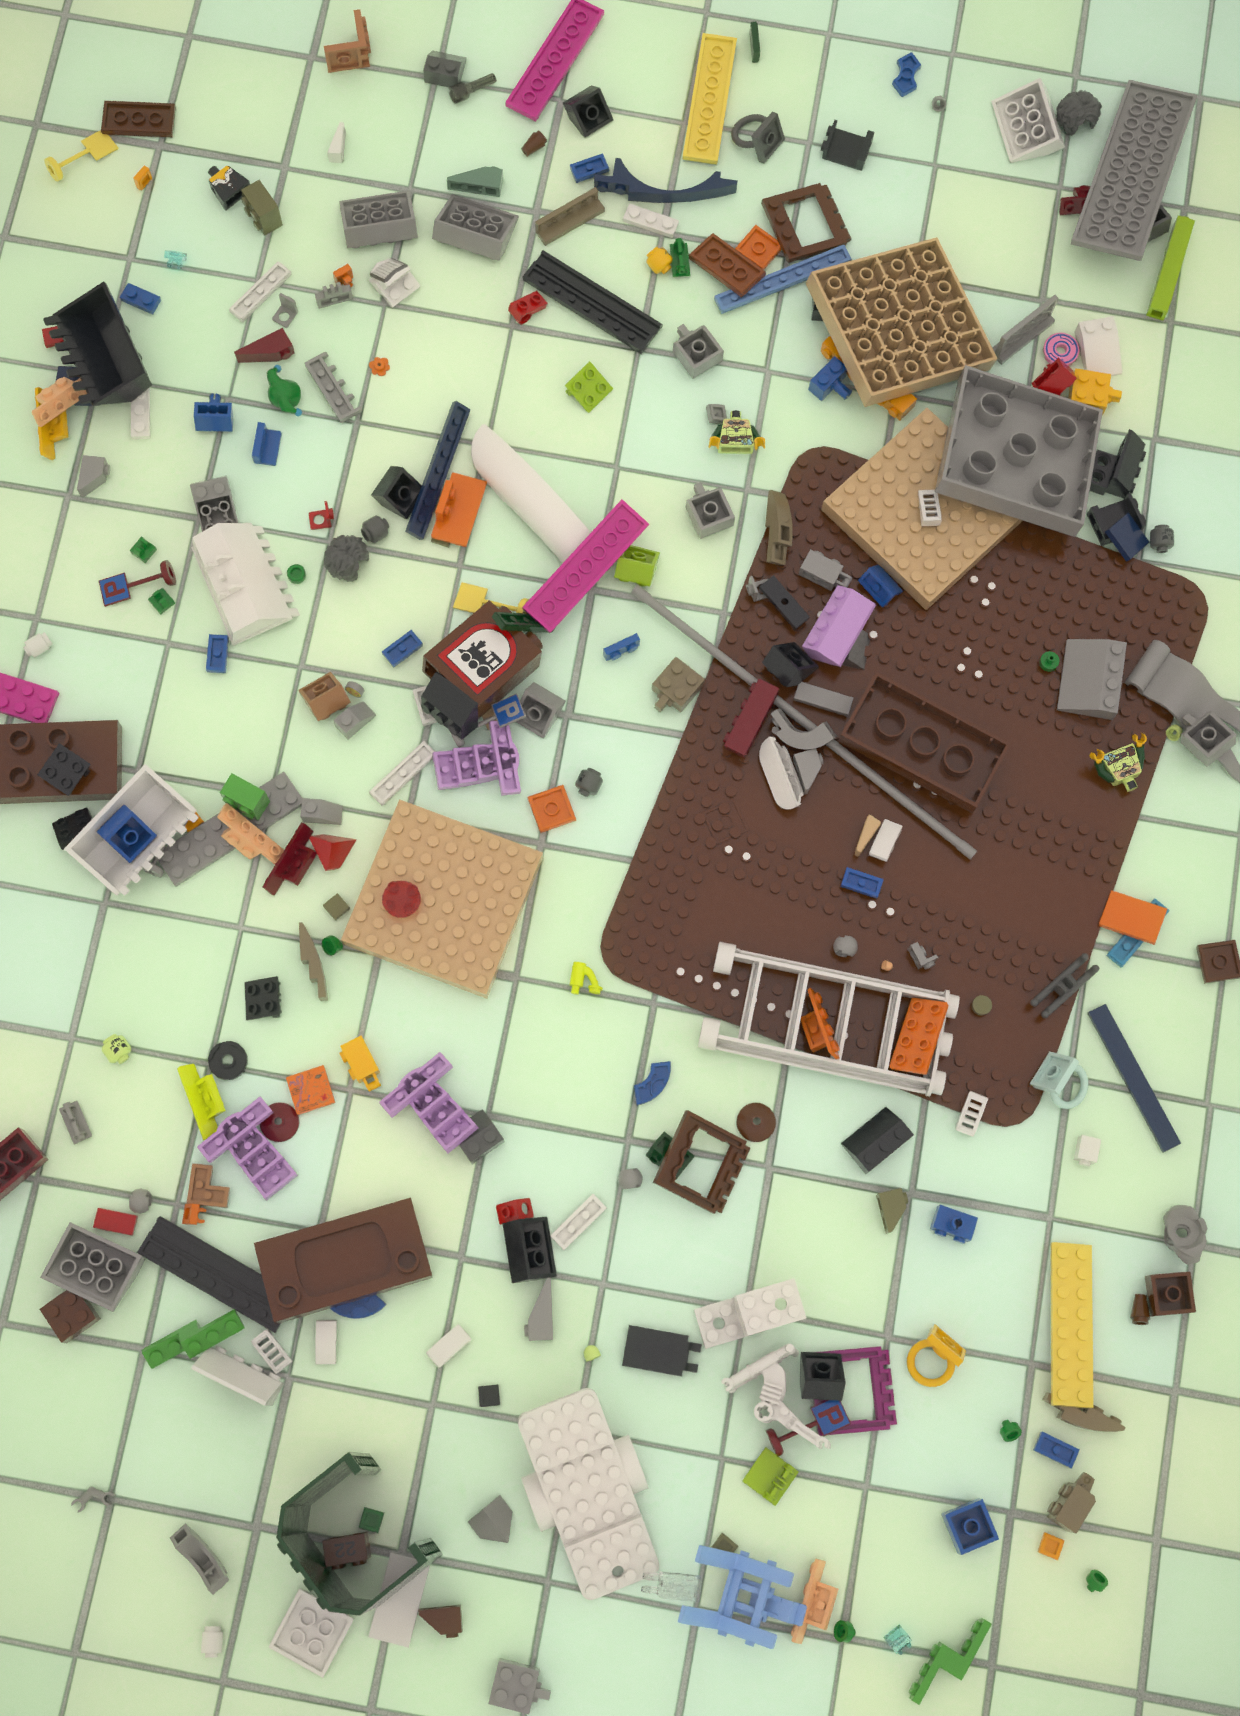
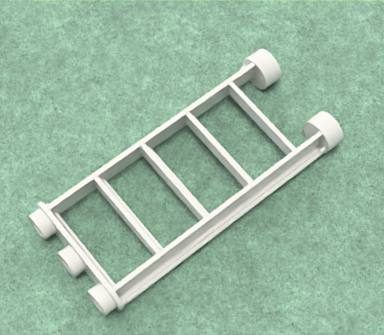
M719 942L713 972L730 975L733 961L752 964V970L738 1038L718 1034L721 1020L704 1017L698 1042L699 1048L713 1051L720 1050L922 1093L929 1097L931 1093L942 1095L946 1072L937 1070L939 1055L948 1057L950 1054L953 1034L944 1032L946 1017L956 1018L960 1000L959 996L950 994V990L946 989L944 992L923 989L748 952L736 948L734 944ZM762 967L798 974L784 1048L748 1041ZM809 977L844 984L834 1040H836L840 1048L838 1051L840 1058L837 1060L832 1055L828 1058L795 1051ZM855 986L890 994L877 1068L841 1060ZM901 996L947 1002L949 1005L928 1072L923 1078L888 1070Z

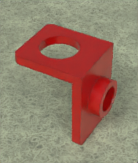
M324 501L325 510L309 512L311 530L332 527L331 519H334L333 508H329L327 501ZM321 515L324 517V522L322 524H315L313 521L314 517Z
M530 1198L516 1199L496 1205L500 1225L517 1219L534 1217ZM523 1203L527 1206V1214H524L522 1211Z

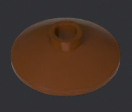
M750 1103L740 1110L736 1121L739 1133L751 1142H761L768 1139L773 1134L776 1126L774 1113L768 1106L762 1103ZM754 1118L760 1119L759 1125L753 1123Z

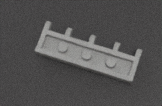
M323 352L304 364L340 423H343L361 413L363 409L361 406L353 408L350 401L355 398L352 393L347 396L345 395L341 387L346 382L344 379L339 381L335 379L332 372L337 368L335 365L327 366L324 359L329 355L327 352Z

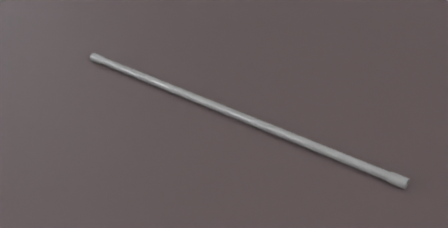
M637 584L632 589L631 593L650 606L750 686L753 682L757 683L758 679L663 606L640 585ZM777 696L773 704L781 708L784 713L807 731H812L817 727L781 697ZM832 740L826 744L831 750L954 845L967 858L971 860L976 854L977 850L956 836L837 741Z

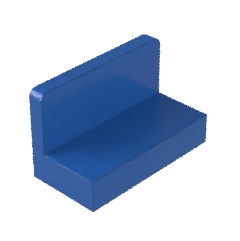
M258 422L252 451L254 463L276 466L282 436L281 431L269 430L265 423Z
M879 564L868 568L858 580L881 607H885L894 596L903 592Z

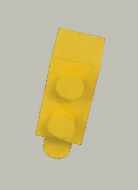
M359 1036L341 1045L342 1052L339 1054L344 1063H349L351 1069L348 1072L352 1080L357 1079L359 1083L364 1082L369 1092L380 1087L381 1084L376 1076L380 1071L363 1037ZM374 1077V1081L367 1082V1079Z

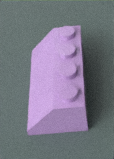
M837 585L802 645L805 652L811 659L841 667L876 606L875 603L851 588Z

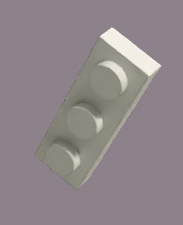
M630 203L623 217V222L672 239L679 225V220Z
M150 388L131 402L132 440L151 439Z
M592 1194L550 1237L565 1250L607 1207Z

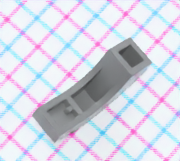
M781 708L771 713L773 723L776 727L781 728L776 735L783 742L794 748L815 749L828 744L837 737L827 721L812 731H801L791 724Z
M186 1523L170 1537L175 1549L192 1564L211 1594L214 1595L229 1581L226 1575L228 1572L218 1557Z

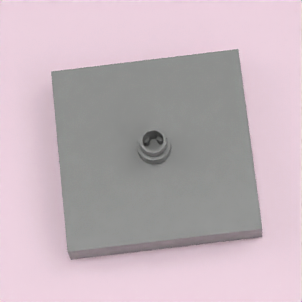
M965 365L957 382L935 492L1076 537L1085 521L1103 410Z

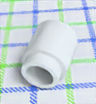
M44 632L42 634L38 633L26 640L23 649L29 657L32 655L35 658L49 650V647L53 644Z
M205 1626L204 1632H202L201 1653H205V1658H217L218 1653H222L223 1632H221V1626Z

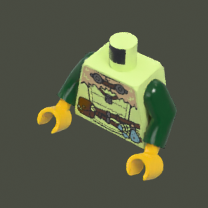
M734 410L730 412V419H723V424L717 426L709 439L708 448L716 446L718 453L753 454L754 447L755 450L759 446L765 449V438L760 436L753 425H750L748 419H741L740 411Z
M1141 733L1140 740H1138L1136 734L1132 736L1133 741L1136 742L1135 746L1132 743L1107 754L1097 749V757L1095 753L1091 752L1089 756L1095 760L1094 765L1098 776L1113 786L1123 783L1127 792L1138 788L1134 778L1141 774L1144 766L1145 750L1143 744L1146 742L1147 737L1143 733Z

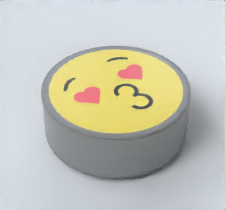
M349 681L345 686V690L349 694L361 698L365 691L361 685L353 681Z

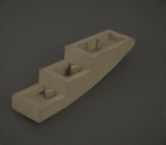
M299 922L302 964H309L310 981L312 983L318 982L319 1000L328 1001L322 962L303 922Z

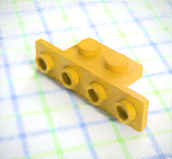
M36 387L35 396L41 393L43 389ZM35 397L36 408H37V407L40 406L41 404L37 401V399H36V397ZM66 410L42 427L38 426L40 454L50 460L55 459L54 442L68 438Z

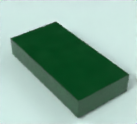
M755 21L750 23L749 31L752 63H758L760 58L758 23Z

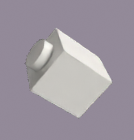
M1086 1135L1079 1136L1073 1160L1079 1161V1165L1087 1167L1097 1163L1102 1139Z

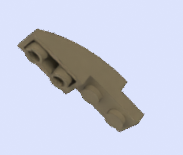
M769 490L765 527L770 528L766 562L783 566L786 563L787 547L792 546L791 511L785 494Z
M1045 1393L1042 1400L1050 1405L1051 1393ZM1093 1405L1092 1409L1084 1408L1083 1411H1081L1082 1408L1053 1406L1060 1410L1056 1418L1076 1427L1104 1432L1124 1431L1126 1428L1121 1424L1122 1421L1112 1415L1109 1418L1103 1414V1409Z

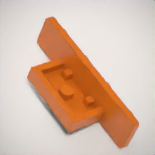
M809 988L807 991L814 1011L802 1016L800 1020L810 1049L814 1053L827 1047L828 1052L837 1060L840 1058L838 1054L840 1048L836 1040H833L832 1035L834 1031L831 1025L828 1024V1014L821 1005L823 999L819 992Z

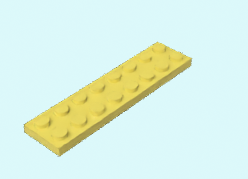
M707 33L702 34L682 160L716 165L718 163L737 38Z
M1052 1242L1050 1244L1051 1406L1092 1409V1245Z

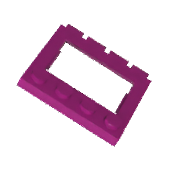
M881 1346L816 1352L841 1354L842 1362L869 1358L876 1420L850 1421V1425L829 1435L889 1430L890 1425H897L896 1410H888V1406H895L893 1389L886 1390L887 1385H893L891 1368H883V1365L890 1364L889 1350H881ZM813 1399L814 1406L826 1401ZM817 1425V1426H816L817 1434L820 1435V1436H823L822 1433H821V1431H820L819 1426Z

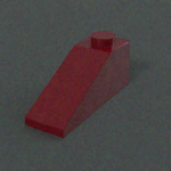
M281 328L234 351L238 363L286 360L295 352L287 334Z

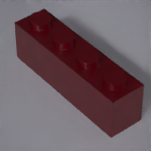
M758 679L757 683H752L749 689L751 694L748 699H744L740 707L742 709L740 716H735L732 722L734 727L731 733L727 732L723 739L725 749L743 758H746L779 694L778 687L761 679Z

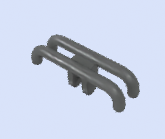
M1083 953L1030 1001V1005L1036 1007L1051 992L1055 991L1059 995L1057 999L1042 1011V1018H1048L1099 971V966L1093 965L1078 980L1071 976L1088 960V954Z

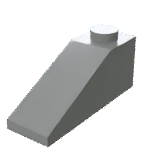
M551 1278L546 1279L529 1316L528 1324L524 1325V1335L529 1337V1341L553 1340Z

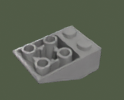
M227 475L190 484L202 532L217 523H238Z

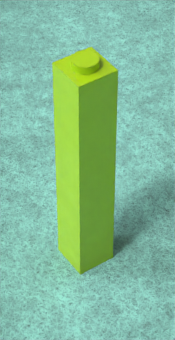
M1178 215L1173 224L1146 316L1163 321L1168 313L1195 220L1189 217Z

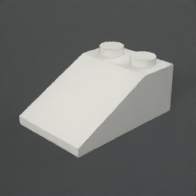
M1114 316L1079 322L1074 334L1079 344L1084 370L1111 374V376L1122 375L1119 335Z

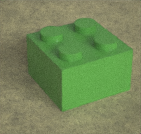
M231 773L219 792L223 798L222 801L228 803L235 810L243 812L242 815L249 820L254 818L259 821L270 803L264 790Z

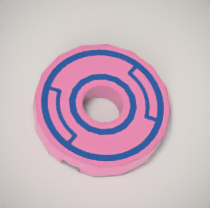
M1066 333L1050 335L1043 347L1044 358L1049 364H1052L1059 357L1066 365L1071 366L1077 360L1080 352L1076 339ZM1058 347L1064 348V349H1065V353H1064V354H1061V353L1057 352V349H1056V348H1058Z

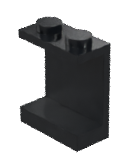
M834 119L833 125H829L826 132L828 139L827 141L823 140L820 151H823L822 159L862 171L875 132L868 130L866 137L840 130L836 128L838 120Z
M1131 493L1127 494L1124 500L1099 509L1098 505L1090 507L1086 514L1101 546L1112 543L1105 531L1127 513L1131 515L1141 531L1146 526L1145 517L1140 513L1138 502Z

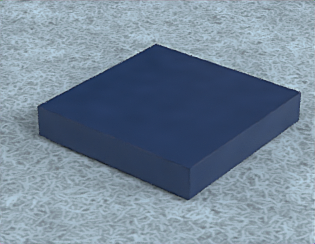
M1129 513L1125 514L1105 531L1126 562L1149 543V540Z

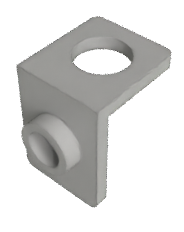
M280 293L281 306L272 317V320L288 328L298 314L294 299ZM281 313H288L289 319L281 321L279 315Z
M753 576L749 577L746 588L754 602L767 598L764 594L758 593L757 587L768 579L755 582Z

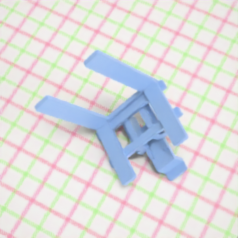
M699 1545L695 1562L728 1569L729 1574L718 1611L682 1605L678 1623L717 1629V1634L726 1637L728 1633L745 1639L746 1645L754 1647L756 1643L766 1648L774 1649L777 1634L760 1629L761 1621L766 1622L767 1616L786 1623L802 1626L807 1606L773 1595L775 1588L770 1587L772 1582L791 1587L794 1577L793 1572L776 1567L777 1562L768 1560L766 1564L749 1558L750 1553L742 1550L738 1554ZM744 1572L763 1578L762 1583L743 1578ZM740 1589L752 1593L749 1604L737 1600ZM733 1611L751 1617L750 1625L733 1619Z

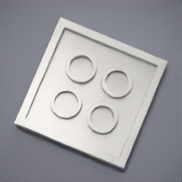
M300 1588L275 1633L269 1648L324 1678L355 1618L348 1614L328 1612L327 1609L323 1610L317 1603L316 1596Z

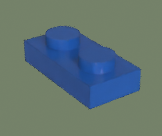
M602 153L570 164V170L576 183L595 177V174L602 175L609 172V166Z
M130 283L126 285L120 296L121 301L152 315L161 302L160 296Z
M410 630L384 649L382 655L394 668L420 649L423 643Z
M633 634L604 648L603 656L605 660L611 659L613 661L620 658L621 654L627 651L630 653L638 649V646H640L638 634Z
M209 634L206 662L207 672L226 673L228 635Z
M847 867L840 887L877 899L884 879Z
M1042 1431L1033 1451L1071 1469L1080 1450Z

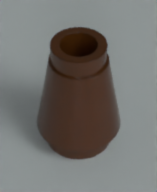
M539 130L536 133L533 132L521 150L528 157L543 148L547 139Z
M1135 1294L1130 1316L1132 1323L1135 1325L1149 1324L1151 1318L1147 1295Z

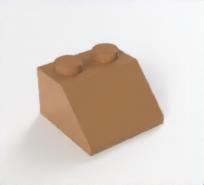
M331 671L298 690L318 722L329 718L332 713L344 709L351 703L341 683Z

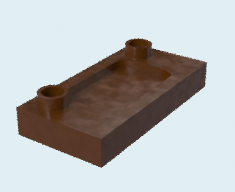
M411 1198L254 1243L275 1324L433 1278Z

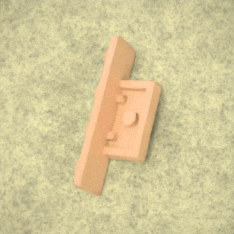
M66 377L59 378L53 385L43 389L41 393L35 396L41 405L32 411L37 425L42 427L77 403L79 396L87 394L86 390L75 391L72 386L74 381Z
M228 803L224 804L217 818L229 828L224 830L221 837L250 860L262 854L273 864H276L284 849Z
M815 1559L810 1566L809 1573L811 1575L809 1582L804 1587L803 1594L805 1596L801 1603L807 1606L803 1625H794L792 1628L791 1641L794 1643L802 1644L808 1624L823 1630L828 1628L839 1589L820 1582L826 1561Z

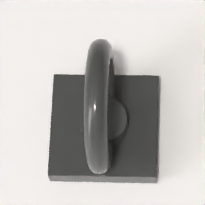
M771 112L768 117L760 114L745 116L736 122L731 131L733 142L742 148H755L758 161L763 164L785 140L778 113ZM750 122L762 123L751 136L752 141H744L739 138L738 132L745 124Z

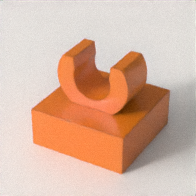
M349 264L333 272L335 283L340 282L341 285L350 284V287L353 286V273Z
M185 1204L182 1224L197 1225V1223H204L205 1220L198 1218V1213L206 1212V1209L199 1208V1204Z

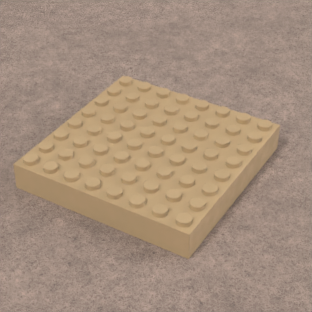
M937 237L812 271L806 282V286L864 407L958 380L965 365L982 371H988L998 359Z
M928 408L923 410L823 501L821 509L925 610L932 606L1023 521L938 493L942 519L940 526H921L918 490H935L948 426ZM923 495V498H933V495ZM924 502V504H934V502ZM925 508V510H934V508ZM926 514V516H935V514Z
M399 799L341 941L345 946L487 999L543 860V852Z

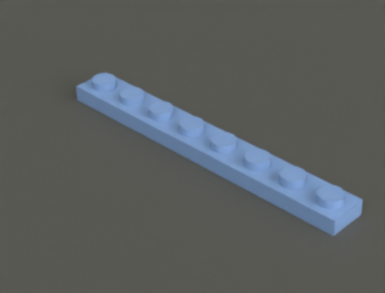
M841 245L766 275L742 298L730 289L715 295L714 300L721 314L804 282L808 280L812 271L852 261L845 245Z

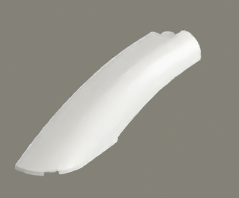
M486 424L480 426L474 435L471 446V457L476 470L499 498L542 539L563 563L591 532L558 494L517 452Z

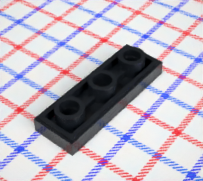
M774 575L760 585L759 589L794 630L809 620V615Z

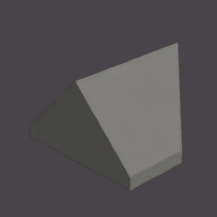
M499 1495L471 1518L468 1523L480 1539L508 1543L513 1511L501 1495Z

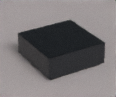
M499 1384L478 1386L480 1407L500 1405Z

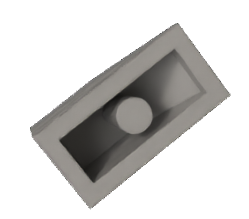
M83 455L77 490L81 497L87 496L106 482L107 476L110 475V465L105 457Z
M363 701L348 707L333 721L335 727L349 740L370 722L376 714Z
M816 748L794 754L792 759L804 794L809 792L823 764L822 755L817 753Z
M302 798L300 817L303 823L341 825L342 805L322 799Z

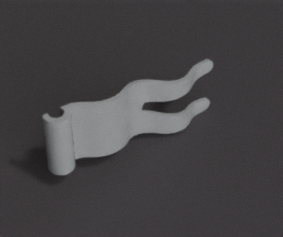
M1153 640L1125 681V684L1136 686L1138 693L1167 709L1176 718L1184 731H1186V726L1182 723V717L1187 713L1195 719H1200L1211 711L1223 722L1240 733V711L1217 694L1199 669L1186 660L1170 653V648L1165 643ZM1229 749L1217 760L1228 774L1240 783V764L1232 750Z

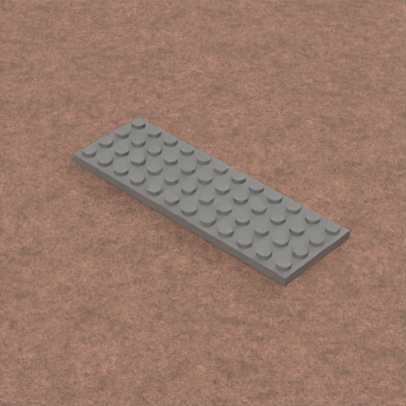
M1128 80L1075 228L1071 245L1142 261L1197 99L1196 94Z

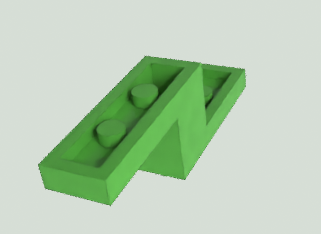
M233 1309L203 1327H200L197 1320H194L141 1351L149 1366L153 1369L183 1351L191 1359L245 1329L236 1310Z
M980 1618L979 1621L976 1620L971 1629L973 1633L970 1639H966L961 1647L963 1651L961 1655L940 1641L938 1645L934 1644L929 1653L931 1656L929 1662L923 1664L919 1671L921 1676L918 1682H914L909 1690V1694H911L909 1698L920 1705L939 1668L944 1669L962 1681L992 1624L983 1618Z

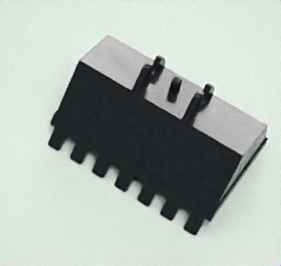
M104 281L55 312L52 316L43 318L46 326L57 325L58 329L49 331L50 337L52 339L63 338L64 342L55 344L56 350L58 352L68 351L70 354L60 358L62 364H74L76 367L68 369L66 373L69 378L80 377L81 381L72 384L75 391L86 390L87 394L78 397L81 404L92 403L93 406H100L103 404L132 402L152 386L143 365L142 356L138 353L130 336V330L125 325L108 285Z

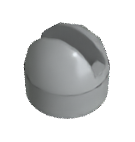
M941 95L935 96L932 100V107L935 111L940 112L946 108V100Z

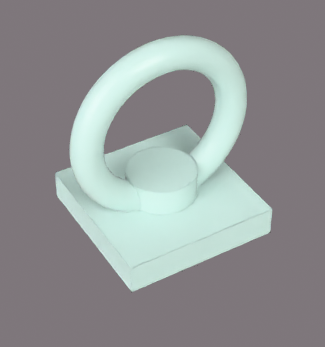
M1049 1052L1030 1085L1036 1089L1050 1092L1052 1101L1058 1107L1072 1109L1084 1100L1088 1091V1077L1085 1070L1078 1065L1079 1061L1076 1058ZM1075 1071L1080 1078V1090L1073 1100L1063 1101L1059 1094Z

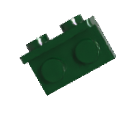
M665 1131L646 1153L649 1160L659 1167L673 1139ZM688 1150L682 1167L678 1170L676 1180L695 1157Z

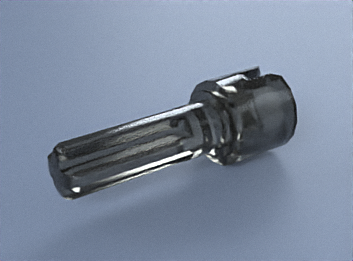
M491 73L466 84L459 82L449 87V90H451L449 92L450 98L454 104H458L467 100L471 93L496 83L497 79L495 74Z

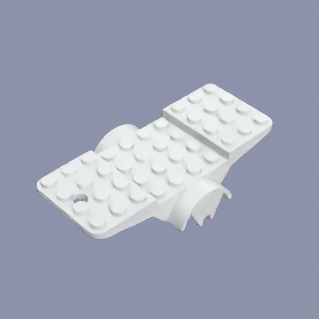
M584 1388L522 1413L518 1418V1427L535 1472L521 1479L540 1531L543 1532L555 1526L557 1527L583 1597L587 1600H594L655 1575L660 1567L659 1561L634 1494L649 1489L629 1434L613 1440L596 1392L591 1388ZM621 1566L624 1569L623 1573L620 1576L613 1575L612 1570L614 1567Z

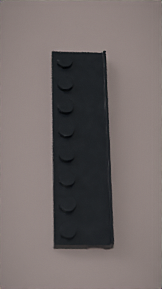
M542 250L541 255L532 263L522 277L526 283L640 354L644 352L658 331L663 327L662 323Z
M161 1216L157 1218L152 1230L149 1231L137 1251L138 1254L272 1332H277L281 1323L275 1324L273 1321L262 1274Z

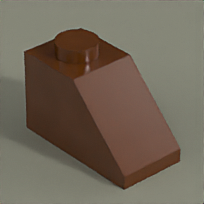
M461 1605L421 1608L418 1610L419 1616L439 1634H446V1638L459 1637L458 1633L463 1632Z

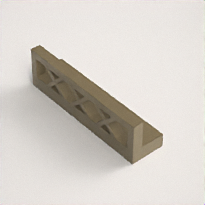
M594 187L535 221L536 234L545 246L605 212V207L598 199L597 188Z

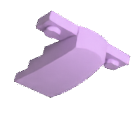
M490 721L489 729L492 744H476L472 747L433 752L432 757L438 790L466 787L498 779L501 796L520 794L521 788L517 771L519 753L514 742H512L510 726L506 725L500 728L497 721Z
M439 1052L421 1068H416L406 1074L398 1084V1087L384 1097L379 1104L391 1118L410 1104L430 1133L449 1154L479 1128L436 1082L453 1068L452 1064Z
M260 1096L241 1112L234 1113L225 1118L217 1128V1131L198 1145L197 1148L209 1163H212L229 1149L238 1165L267 1201L297 1177L298 1174L256 1128V1126L274 1113Z

